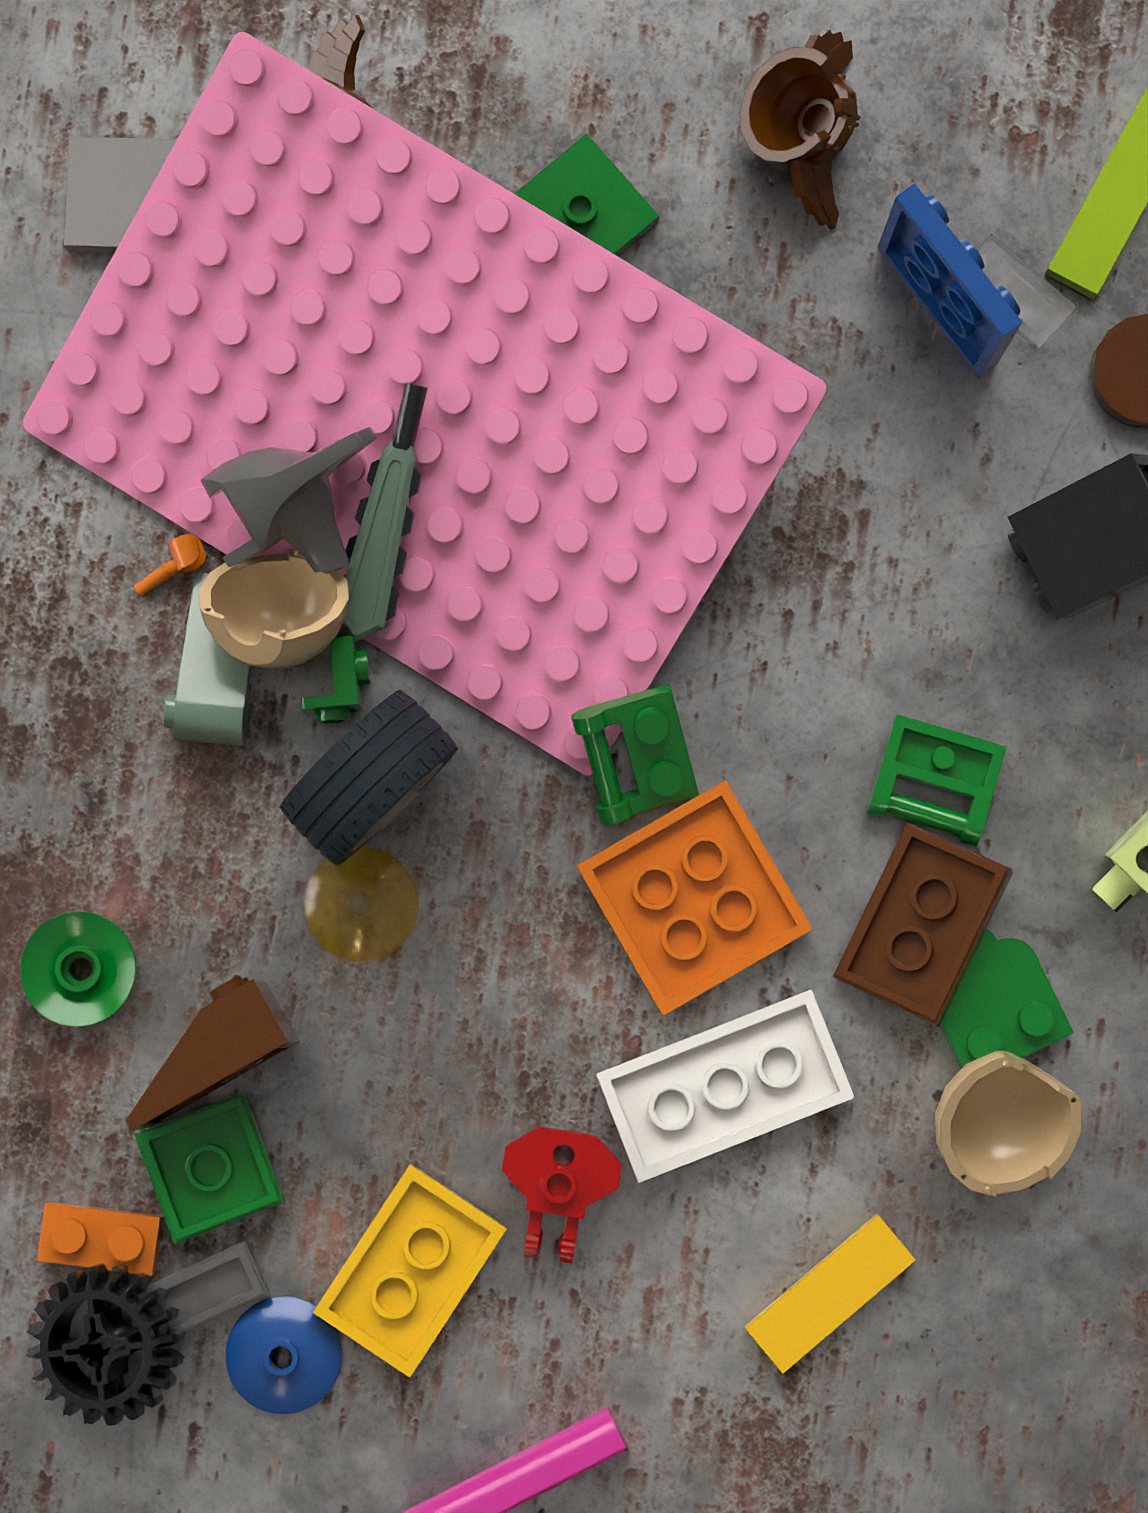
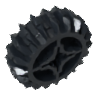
M96 1264L90 1267L88 1274L78 1269L67 1275V1284L62 1281L53 1284L48 1290L51 1300L46 1299L39 1302L34 1309L43 1321L31 1324L27 1333L40 1340V1344L29 1348L26 1356L34 1360L41 1359L43 1367L34 1372L32 1379L43 1381L48 1378L52 1387L48 1389L45 1400L53 1401L63 1396L65 1398L63 1415L71 1416L82 1408L84 1424H94L100 1420L101 1416H103L107 1426L120 1423L124 1415L129 1420H135L145 1413V1406L153 1408L160 1404L164 1397L161 1389L168 1390L175 1385L178 1379L169 1368L181 1365L185 1356L171 1348V1345L182 1341L186 1332L179 1329H170L169 1321L178 1316L180 1309L172 1307L164 1311L160 1306L159 1302L165 1298L167 1289L160 1287L150 1293L146 1292L149 1274L140 1273L130 1280L128 1266L118 1265L112 1268L110 1273L105 1264ZM87 1300L88 1314L83 1316V1332L81 1335L69 1339L72 1319L81 1304ZM121 1308L132 1317L138 1327H134L126 1322ZM104 1335L102 1341L109 1339L111 1345H124L108 1354L110 1347L104 1350L101 1343H89ZM144 1350L141 1370L133 1384L125 1388L123 1375L128 1372V1358L134 1352ZM76 1362L82 1364L88 1370L91 1379L79 1369Z

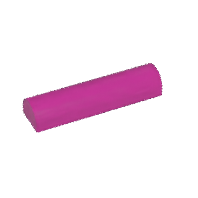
M606 1407L402 1513H507L626 1452V1448L629 1446L609 1407Z

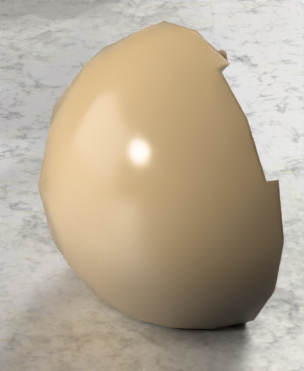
M287 549L286 554L258 555L231 567H228L225 562L210 572L199 589V608L203 622L215 642L230 656L247 665L261 668H288L303 664L321 653L336 637L346 618L349 601L348 581L340 570L330 574L323 572L315 573L296 549Z
M995 1051L966 1064L945 1086L935 1112L936 1144L950 1173L971 1191L997 1197L996 1194L1022 1191L1047 1177L1051 1180L1071 1158L1082 1132V1102L1080 1097L1071 1089L1037 1066L1012 1053Z

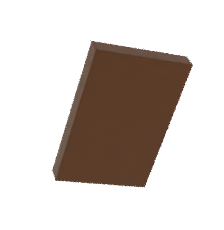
M907 822L833 977L844 984L939 1028L1013 874L1012 869Z

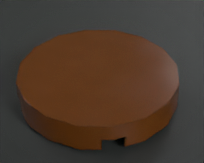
M1148 314L1126 318L1108 330L1093 353L1091 371L1094 394L1107 413L1127 425L1141 427V425L1148 426Z

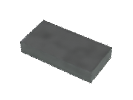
M248 1240L149 1284L146 1288L148 1293L160 1287L167 1289L165 1298L159 1304L164 1311L172 1307L180 1309L178 1316L169 1321L170 1329H179L184 1332L193 1330L270 1294V1290Z

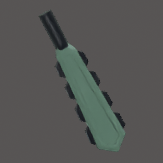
M405 383L391 443L384 449L381 458L370 465L366 480L372 489L369 497L360 500L355 517L360 524L358 535L349 538L345 551L350 563L348 564L347 573L344 575L348 581L349 601L346 618L342 627L349 636H353L354 642L385 629L388 619L396 616L400 594L395 589L394 583L395 578L404 573L407 552L402 546L403 536L411 533L415 513L409 507L410 497L419 493L422 478L421 473L416 468L417 457L414 444L428 388L412 383Z

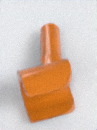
M189 533L169 541L168 544L173 560L164 563L163 566L135 584L136 592L143 597L178 573L193 572L202 568L206 562V554L201 539Z

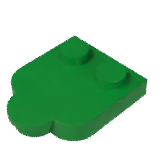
M986 929L940 1025L960 1069L966 1064L995 1051H1006L1023 1058L1074 1033L1034 950L1027 943L1016 938L997 940L994 934Z

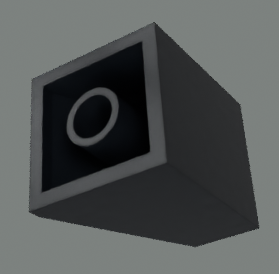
M1130 453L1007 517L1013 528L1012 531L1008 532L1010 544L1021 562L1029 561L1038 580L1032 584L1035 596L1043 610L1047 614L1053 612L1057 620L1073 617L1148 582V455Z

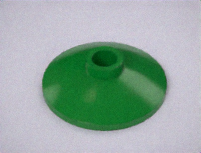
M86 911L66 912L44 922L27 941L20 962L21 983L32 1006L47 1019L71 1027L90 1026L108 1019L125 1004L132 992L136 979V957L126 934L108 918ZM85 958L90 962L92 972L87 979L80 981L74 977L72 969L77 960Z

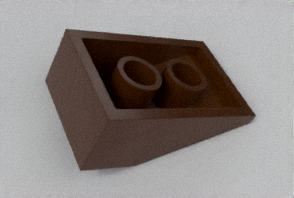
M237 976L209 993L214 1002L200 1009L125 1120L131 1131L154 1126L299 1043L297 1036L266 982L254 979L249 981L247 977L242 979L241 976Z

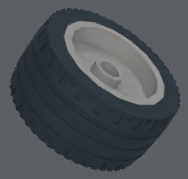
M401 689L384 699L342 736L297 782L279 806L290 823L296 826L301 835L306 837L308 842L316 850L320 851L321 855L336 866L345 862L381 829L384 830L420 795V791L458 750V747L448 733L443 731L442 727L429 717L430 714L422 706H419L417 701Z

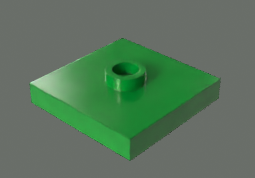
M587 133L514 193L616 256L621 254L659 222V215Z
M245 1092L134 1134L174 1244L285 1201Z

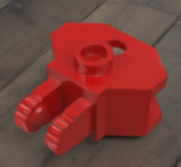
M539 1126L505 1147L502 1171L526 1196V1210L530 1211L523 1256L536 1258L537 1252L541 1250L543 1213L566 1216L564 1233L560 1235L558 1248L559 1262L572 1264L579 1219H584L585 1208L618 1189L622 1164L596 1135ZM560 1145L571 1147L574 1151V1159L568 1164L558 1163L553 1156L556 1147Z

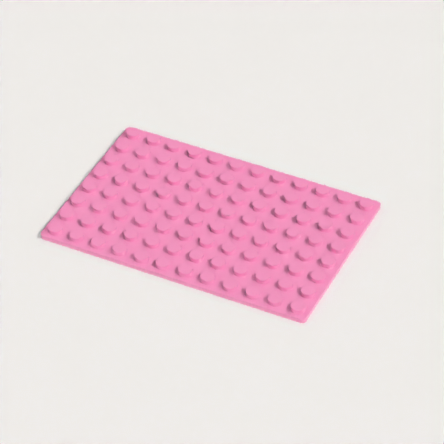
M239 32L233 36L28 409L23 419L24 429L228 555L252 540L225 493L222 491L209 498L200 481L202 478L223 463L249 451L274 447L313 453L350 434L371 427L377 438L370 445L338 466L329 476L334 500L335 518L346 551L349 538L358 535L360 524L355 519L360 500L369 497L372 489L366 480L370 465L381 458L382 452L392 441L405 383L427 387V394L414 444L417 457L416 468L421 473L422 478L419 493L410 497L409 507L415 513L411 533L403 536L402 546L407 552L404 573L397 576L394 583L395 589L400 594L396 616L388 619L385 629L363 639L580 773L587 776L593 775L582 735L575 734L571 715L586 707L648 690L827 393L826 383L786 357L250 34ZM282 539L259 555L286 554L287 549L294 550L295 548ZM349 565L340 569L343 576L346 575ZM620 723L609 725L604 729L610 751L622 733Z

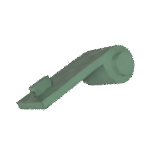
M195 573L176 694H167L164 727L172 728L174 739L178 741L244 746L250 722L251 698L249 679L251 666L230 656L215 642L204 625L199 608V589L209 574Z

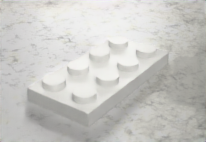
M812 989L596 1074L638 1183L855 1098Z

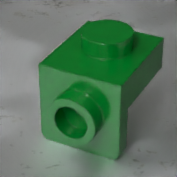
M353 636L335 637L330 643L335 695L301 698L302 711L306 716L316 715L317 724L347 722L351 720L350 712L363 711L361 685L371 684L368 651H358L357 643L354 642Z

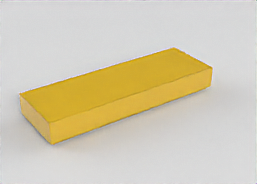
M875 1214L744 1327L778 1369L785 1373L916 1261V1259L881 1217Z

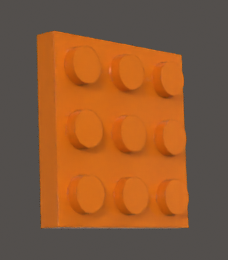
M726 780L576 866L662 1016L813 930Z

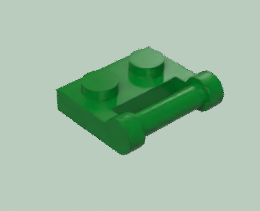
M669 684L586 707L571 715L575 734L582 735L600 801L596 804V810L601 824L620 823L629 819L634 814L699 796ZM620 723L637 789L621 793L604 731L607 726Z
M896 714L870 795L866 814L882 819L885 814L959 835L960 842L977 846L984 829L1007 746ZM896 776L972 798L967 814L892 792Z

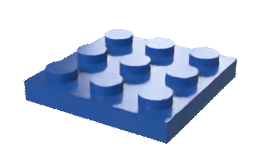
M914 183L895 197L878 248L974 373L980 378L998 364L1021 326L1022 321L1018 317L1020 308L1012 294L1005 287L999 285L996 288L982 271L985 268V264L977 249L968 240L964 239L960 242L947 225L949 222L948 214L939 200L930 193L924 196Z

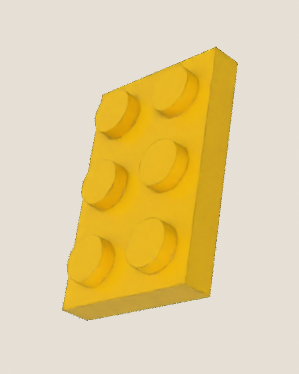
M410 1164L313 1313L410 1378L500 1241L507 1227L413 1164Z

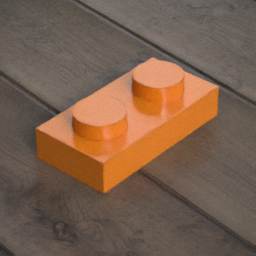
M46 1202L37 1261L87 1268L96 1264H105L107 1270L110 1271L118 1265L128 1266L129 1273H144L153 1276L156 1273L163 1216Z

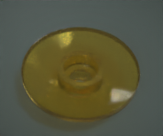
M361 847L339 866L326 859L311 876L304 898L306 921L315 939L332 954L351 961L376 960L399 948L414 928L419 906L415 883L403 864L390 854L369 847ZM358 892L366 893L371 902L369 909L362 914L353 913L349 907L350 898Z

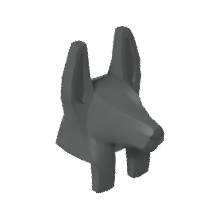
M371 427L350 434L313 453L274 447L249 451L223 463L202 478L200 481L209 498L222 491L225 493L252 538L246 544L223 557L228 567L245 562L261 554L282 539L286 540L305 558L315 573L323 572L330 574L350 564L335 518V507L329 476L338 466L370 445L377 438Z

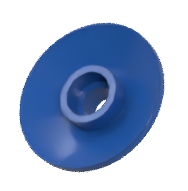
M293 1296L272 1297L256 1303L236 1321L227 1341L226 1367L233 1386L249 1404L273 1414H293L317 1404L333 1387L341 1368V1341L337 1329L313 1313L317 1307L315 1304ZM282 1346L290 1350L292 1354L290 1366L279 1368L273 1364L271 1353L274 1348Z

